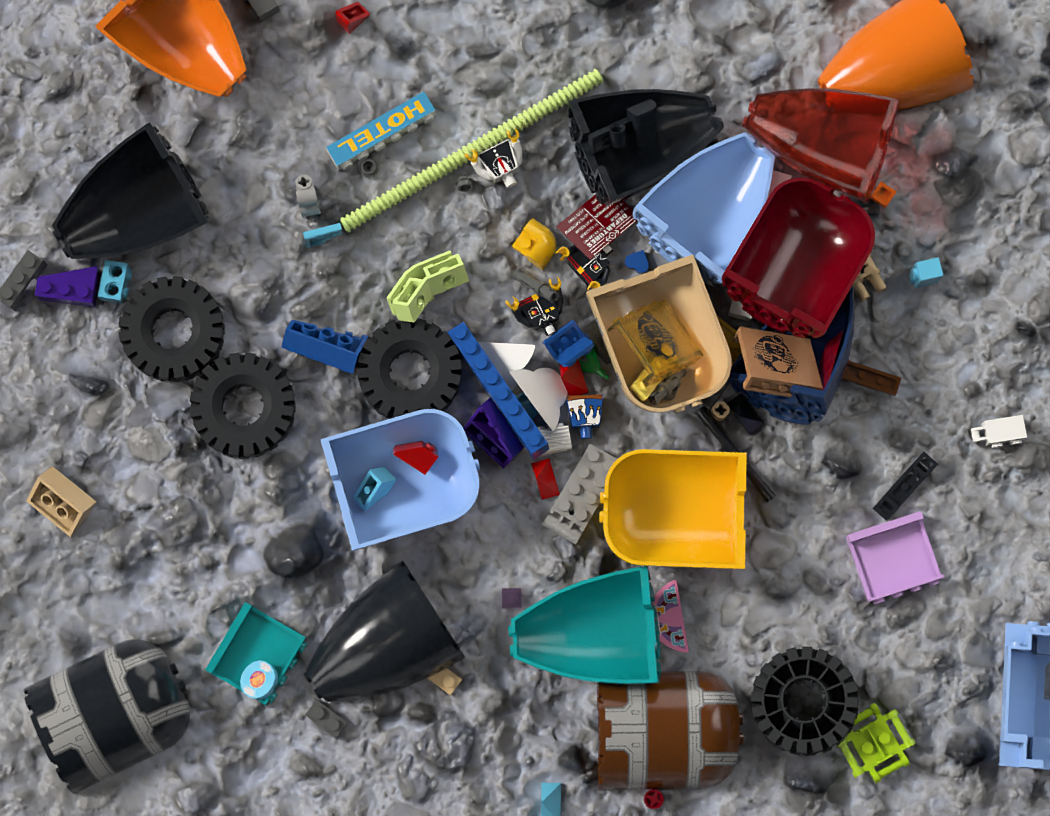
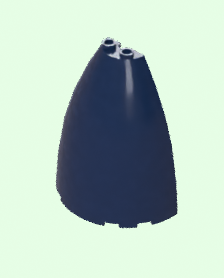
M853 285L825 334L818 338H813L811 335L807 336L811 341L817 368H819L825 344L843 330L832 373L823 391L793 385L790 389L793 397H785L744 390L743 383L747 377L742 353L732 365L727 379L731 387L737 393L741 391L748 397L747 402L757 409H760V407L770 412V416L779 420L800 425H810L812 421H821L838 390L850 356L855 319ZM764 325L761 329L763 331L794 336L790 331L782 333L767 325Z

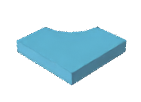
M340 223L303 232L304 239L309 248L325 244L329 239L343 234Z

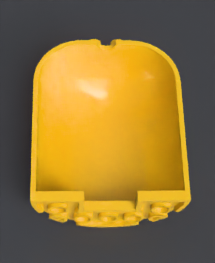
M639 449L619 457L607 473L604 492H600V504L604 505L603 511H600L599 523H603L604 536L612 552L621 560L637 566L744 570L746 530H744V495L746 492L747 453Z

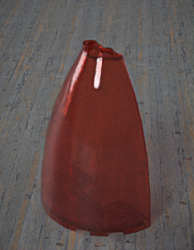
M805 88L756 94L754 101H751L748 107V112L751 113L748 117H744L742 127L779 160L804 177L829 186L836 192L867 202L875 188L886 156L887 142H890L899 99L871 93L825 88Z

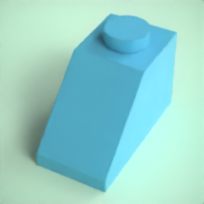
M385 466L370 469L354 494L353 499L366 511L389 493L397 479Z

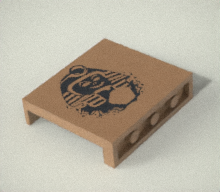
M739 327L732 341L740 343L747 377L743 383L744 390L785 397H793L790 392L793 385L822 391L823 387L810 339Z

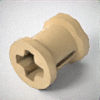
M723 401L717 402L711 409V416L716 421H723L729 414V406ZM718 407H721V410L725 411L722 415H719V412H716Z

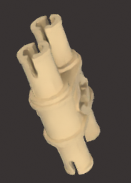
M871 254L862 267L863 274L859 273L853 283L854 292L860 303L870 298L863 285L865 280H870L877 294L887 289L879 275L880 269H877Z

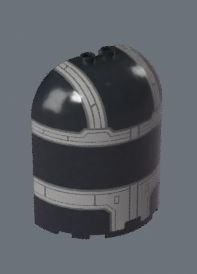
M138 639L122 641L24 688L25 695L28 694V696L24 697L26 706L33 712L30 718L50 762L58 766L56 773L61 781L68 782L67 789L71 793L80 792L172 747L184 735L190 719V707L185 694L187 688L184 682H179L176 677L179 671L175 663L171 664L165 652L155 644Z

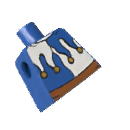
M603 394L566 396L572 429L581 430V439H592V428H599Z

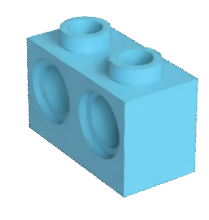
M105 260L98 292L100 300L123 304L124 299H127L129 289L126 288L127 282L132 278V270L128 263ZM121 269L122 274L119 277H114V271ZM112 288H119L116 295H110Z

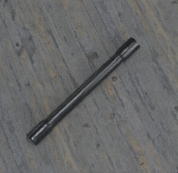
M704 406L695 412L697 417L712 432L727 452L740 453ZM746 460V476L768 503L776 496L775 493Z

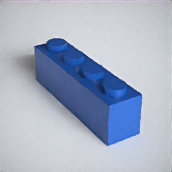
M291 320L285 330L281 348L353 374L358 365L359 354L362 353L363 345L369 336H352L353 332L348 331L342 334L334 332V328L326 327L319 329L315 324Z

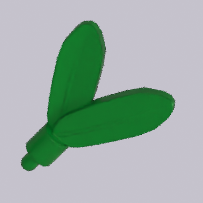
M592 348V351L585 355L588 362L579 361L582 372L596 373L601 378L609 379V376L606 374L607 372L600 367L597 355Z

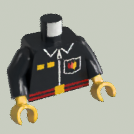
M575 245L563 246L556 251V254L561 253L563 255L560 261L566 259L568 266L587 285V290L598 288L607 283L610 274V262L606 257L613 252L609 245L591 260Z
M557 277L558 282L556 284H552L551 279H549L551 288L559 293V298L554 303L536 294L521 301L512 296L514 303L511 305L507 300L505 301L519 323L534 330L543 327L546 336L557 332L553 322L559 320L564 301L559 277Z

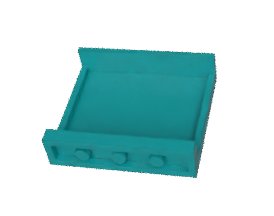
M245 602L205 670L242 691L240 680L246 667L252 662L259 660L268 662L275 667L278 674V682L273 688L274 691L265 699L257 700L268 706L269 703L273 704L278 695L275 692L278 687H283L288 678L285 675L288 670H293L298 661L295 658L298 653H303L308 644L305 642L307 638Z

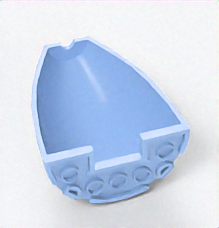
M746 132L714 144L678 165L656 184L633 210V218L638 221L636 225L642 235L650 239L649 244L668 262L694 255L704 282L713 280L714 284L722 283L724 271L768 197L775 156L767 147H759L756 144V138L750 134L748 135Z

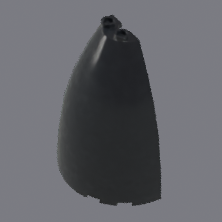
M631 89L597 94L569 101L568 118H571L569 131L571 140L576 143V151L574 153L583 178L591 193H596L597 201L601 205L609 206L637 195L658 184L678 165L704 150L724 128L722 119L715 115L717 111L715 103L711 102L709 95L663 89ZM648 99H652L656 103L657 140L642 147H637L627 138L626 145L622 148L607 147L594 154L589 150L588 134L626 118L627 109Z
M151 122L131 134L97 162L80 181L62 207L52 227L54 229V237L57 241L61 240L65 247L62 250L68 258H102L150 249L183 236L210 222V217L206 216L209 213L207 206L203 201L200 202L199 198L202 195L179 155L174 151L171 152L172 146L166 137L157 134L159 130Z
M402 560L379 577L349 604L333 623L306 668L307 672L304 673V676L309 683H314L316 687L314 692L319 699L324 698L326 702L354 700L378 696L408 687L443 671L464 659L465 656Z

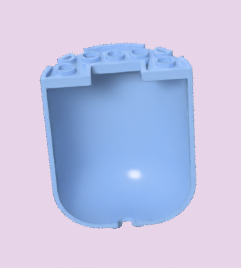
M423 409L320 439L339 500L352 551L453 522L464 516L477 499L479 492L477 471L480 470L478 459L473 460L472 453L475 452L472 441L468 442L461 424L446 412L435 409ZM417 441H423L426 444L430 442L437 448L438 458L426 475L393 455V447ZM385 466L397 480L387 495L364 511L353 499V496L370 469Z

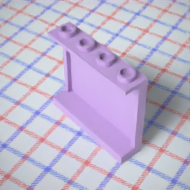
M921 511L846 536L868 603L874 601V604L886 601L885 597L892 595V598L904 595L903 591L909 589L911 592L922 589L921 585L928 583L930 587L939 584V579L944 578V574L941 575L922 522L924 517Z

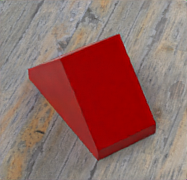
M359 1L335 12L337 22L349 34L371 15Z

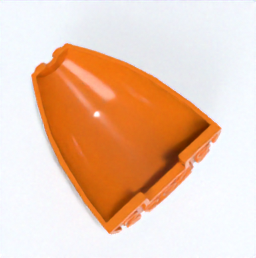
M120 0L95 25L114 44L147 68L192 89L227 98L234 91L232 87L236 83L241 84L247 78L245 75L247 70L238 41L219 0Z
M901 0L869 21L855 33L832 58L818 77L817 82L821 90H826L828 94L826 101L829 106L833 107L834 111L887 112L914 108L968 91L973 87L974 77L970 75V69L973 68L971 58L968 54H965L966 42L945 3L941 4L940 0Z

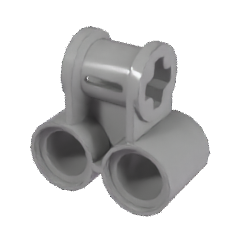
M300 175L297 177L295 184L302 218L321 214L311 177L309 175Z

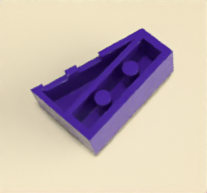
M98 266L40 276L37 278L35 297L41 301L95 308L101 270Z
M492 397L478 407L463 427L466 435L503 469L514 461L524 449V446Z

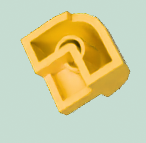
M532 218L523 228L522 233L516 239L512 248L543 271L556 252L557 240L550 229Z

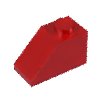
M417 441L393 447V455L426 475L438 458L437 448L430 442L426 444L423 441Z

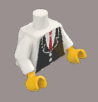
M516 128L514 136H510L508 130L507 136L509 139L480 154L471 149L473 151L472 157L465 153V158L471 161V165L479 176L488 181L492 180L494 183L503 180L507 188L517 183L513 174L518 172V167L522 162V148L518 139L519 132Z

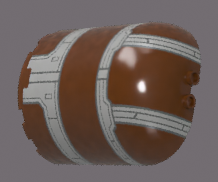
M661 671V677H658L660 678V683L655 684L597 683L598 790L705 789L716 786L724 781L733 771L737 763L739 747L743 745V733H740V725H743V714L739 713L737 700L730 686L717 675L704 671Z

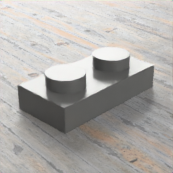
M317 699L305 714V716L335 739L348 724Z

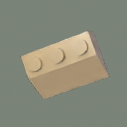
M53 466L38 476L26 502L70 537L90 515L96 504L93 498Z

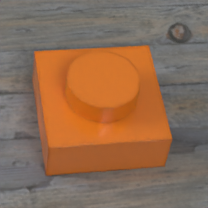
M881 181L870 196V199L886 208L897 191Z

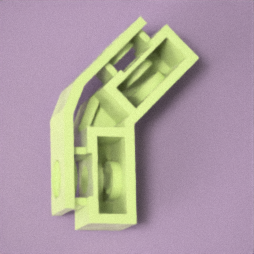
M447 251L415 264L405 271L387 296L392 314L396 315L398 320L414 323L428 302L435 299L434 295L469 282L459 254L452 256L451 251Z

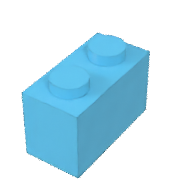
M939 257L916 262L909 273V280L911 284H914V288L937 284L943 277Z

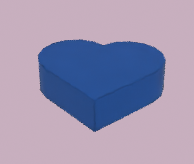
M644 250L629 254L625 258V266L628 269H634L638 274L646 273L649 264Z

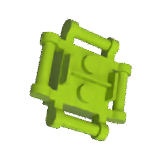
M874 702L869 705L870 708L858 714L854 725L873 714L876 719L854 732L852 730L850 734H847L845 740L836 746L843 752L853 770L852 774L854 777L868 771L873 781L877 784L885 776L903 766L907 767L910 765L903 750L914 745L915 741L913 738H910L896 709L882 716ZM887 720H892L904 741L901 745L898 744L887 725ZM848 742H851L863 763L862 767L858 765L847 745ZM897 754L899 760L876 772L875 766Z

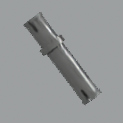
M522 269L515 270L513 273L514 280L533 290L537 296L544 297L551 303L558 300L559 293L551 289L547 283L538 281Z

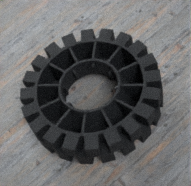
M165 276L157 278V281L154 283L148 281L143 284V289L140 291L136 289L130 295L132 298L130 302H125L122 308L123 316L119 318L118 326L120 327V332L118 333L126 356L142 373L152 376L159 381L179 382L180 379L187 381L195 378L194 375L199 372L202 374V370L215 362L214 360L218 357L217 353L219 349L222 350L224 343V318L217 302L204 287H200L197 282L190 279L186 281L183 277L173 276V279H168ZM170 311L171 313H174V311L182 312L185 314V318L189 317L192 322V327H190L192 334L189 340L185 341L183 346L176 349L174 347H171V349L161 347L160 342L156 343L153 337L155 332L153 327L156 320L160 319V316Z
M419 318L414 323L407 321L394 322L393 320L385 323V327L382 329H376L370 339L367 338L363 345V351L359 354L357 373L363 395L376 412L380 415L383 414L387 419H391L423 409L442 411L451 405L454 396H457L460 388V381L462 379L461 360L458 349L452 342V338L446 332L444 333L439 326L434 323H426V320ZM408 352L410 354L417 353L424 357L423 360H427L431 367V371H428L430 377L426 384H421V388L413 391L398 388L396 386L397 383H393L389 372H392V368H390L392 362L396 358L399 359V355Z
M239 352L229 354L230 357L224 358L222 356L214 360L215 363L212 366L208 365L202 370V376L197 377L194 383V391L191 392L189 400L191 402V407L189 408L190 416L193 419V425L198 434L215 451H219L231 458L233 456L239 459H249L250 456L256 458L264 455V452L268 450L272 451L278 446L277 444L281 440L283 441L289 434L288 430L292 427L295 419V395L283 371L276 364L271 363L269 359L263 356L258 357L253 353L245 352V355H240ZM240 387H250L251 391L255 389L261 394L262 398L260 401L264 403L263 411L259 413L260 417L252 424L248 423L245 426L236 425L234 421L233 423L229 422L224 415L227 414L226 411H223L224 401L228 399L227 395L234 389L239 390Z
M802 646V649L794 647L786 649V652L783 654L779 652L771 657L772 660L769 663L766 662L760 669L761 672L759 676H756L753 683L754 689L751 691L752 712L763 735L783 751L786 750L790 754L795 755L806 754V756L816 755L819 752L825 753L832 750L833 746L843 742L845 736L852 731L859 712L858 690L849 669L836 656H831L825 650H815L812 647ZM811 681V684L816 683L824 690L822 694H826V705L822 706L823 712L815 719L811 717L812 720L800 721L798 717L794 719L787 713L788 707H784V696L788 695L786 691L794 683Z

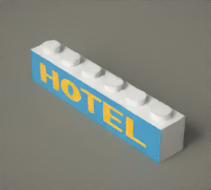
M422 92L326 147L327 152L338 171L341 169L346 170L353 165V162L366 159L369 153L374 150H382L388 142L399 140L402 134L415 131L418 125L423 122L425 124L431 122L434 116H436V110L425 92Z

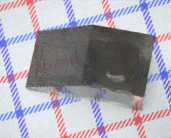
M594 319L581 330L585 337L594 342L595 346L593 349L602 361L608 365L611 363V359L596 319Z

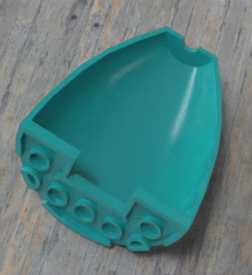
M648 566L616 571L586 579L558 590L533 604L511 619V625L508 626L509 637H513V644L510 645V655L514 659L538 669L586 682L612 684L660 683V678H658L661 677V664L658 662L661 659L657 611L652 603L655 602L653 586L649 582L651 575Z

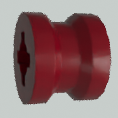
M653 789L645 793L643 800L648 808L658 809L662 806L664 798L660 791Z

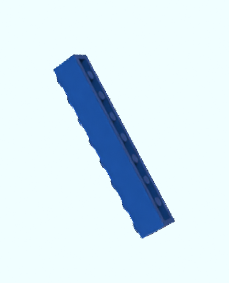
M462 322L447 333L452 338V342L456 345L458 352L488 395L492 397L533 460L548 451V442L465 323Z

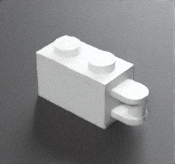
M1023 415L987 420L981 424L982 427L971 429L973 442L985 441V446L991 445L992 448L1002 447L1003 443L1008 442L1011 445L1021 444L1022 440L1027 438ZM979 431H983L984 437H980Z

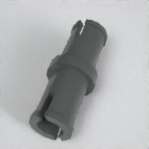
M671 375L665 382H661L657 389L648 397L649 402L657 405L664 397H669L672 390L680 385L679 377Z

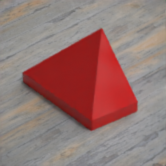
M576 359L577 362L570 367L560 365L561 379L569 396L589 393L579 359Z
M550 459L531 463L541 500L559 496L560 492Z

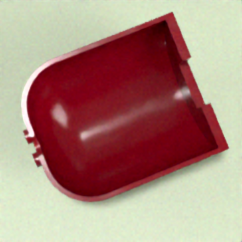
M792 178L775 187L722 275V284L727 286L728 295L733 301H739L746 313L782 333L790 331L795 337L807 338L808 335L818 338L825 334L875 243L874 225L867 212L861 206L851 201L846 195L836 196L833 194L834 189L831 186L809 178Z

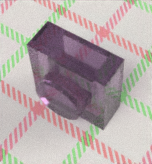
M502 588V608H522L521 588Z

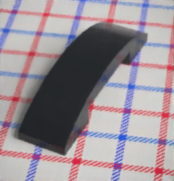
M923 451L872 509L885 521H888L922 481L935 469L938 463Z

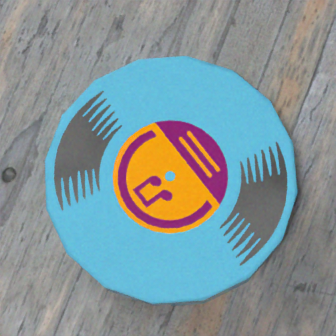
M266 661L252 662L242 673L240 680L241 689L249 698L255 700L265 699L274 691L273 688L278 682V674L275 667Z

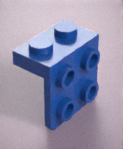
M574 320L542 342L552 358L563 367L574 365L577 362L576 359L582 355L589 354L595 346L593 341L584 336Z

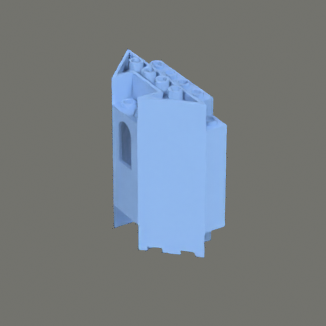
M1028 621L1027 625L1006 623L999 766L1050 770V700L1044 699L1045 668L1050 663V623H1047V626H1039V622Z

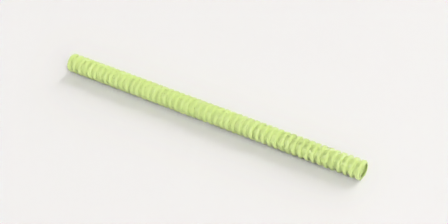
M593 69L592 73L588 72L587 76L583 75V78H578L577 82L573 81V84H568V87H563V90L559 89L558 93L554 92L553 96L549 95L548 99L544 98L543 102H538V105L534 104L532 108L529 107L527 111L524 110L517 117L513 116L512 120L508 119L507 123L503 122L502 126L498 125L497 129L493 128L492 132L488 131L487 135L483 134V137H478V140L472 141L473 143L469 142L468 146H462L463 149H457L458 152H452V155L449 154L447 158H442L441 162L433 163L432 167L428 166L427 170L423 169L422 173L418 172L417 176L413 175L412 179H407V182L403 181L401 185H396V188H391V191L387 190L386 194L382 193L381 197L377 196L376 200L372 199L371 203L367 202L366 206L362 205L361 209L357 208L355 212L352 211L350 215L347 214L345 218L342 217L340 221L345 230L350 233L351 229L355 230L356 226L360 227L361 223L365 224L366 220L370 221L371 217H376V214H382V211H387V208H392V205H397V202L401 203L402 199L406 200L407 196L411 197L412 193L416 194L417 190L421 191L422 187L426 188L427 184L431 185L433 181L436 182L443 175H448V172L452 173L453 169L457 170L458 166L462 167L463 163L467 164L468 159L465 158V153L472 157L473 151L471 149L480 154L499 142H503L504 139L507 140L508 130L510 136H513L514 133L516 134L515 128L518 131H523L524 127L528 128L529 124L537 123L538 119L542 120L543 116L547 117L548 113L552 114L553 110L557 111L558 107H563V104L567 105L569 101L574 98L577 99L584 92L588 93L589 89L593 90L594 86L598 87L599 83L603 84L600 72Z

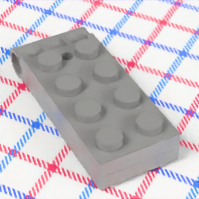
M589 444L542 526L576 545L600 504V492H604L607 473L617 459ZM573 511L574 515H570L569 512Z

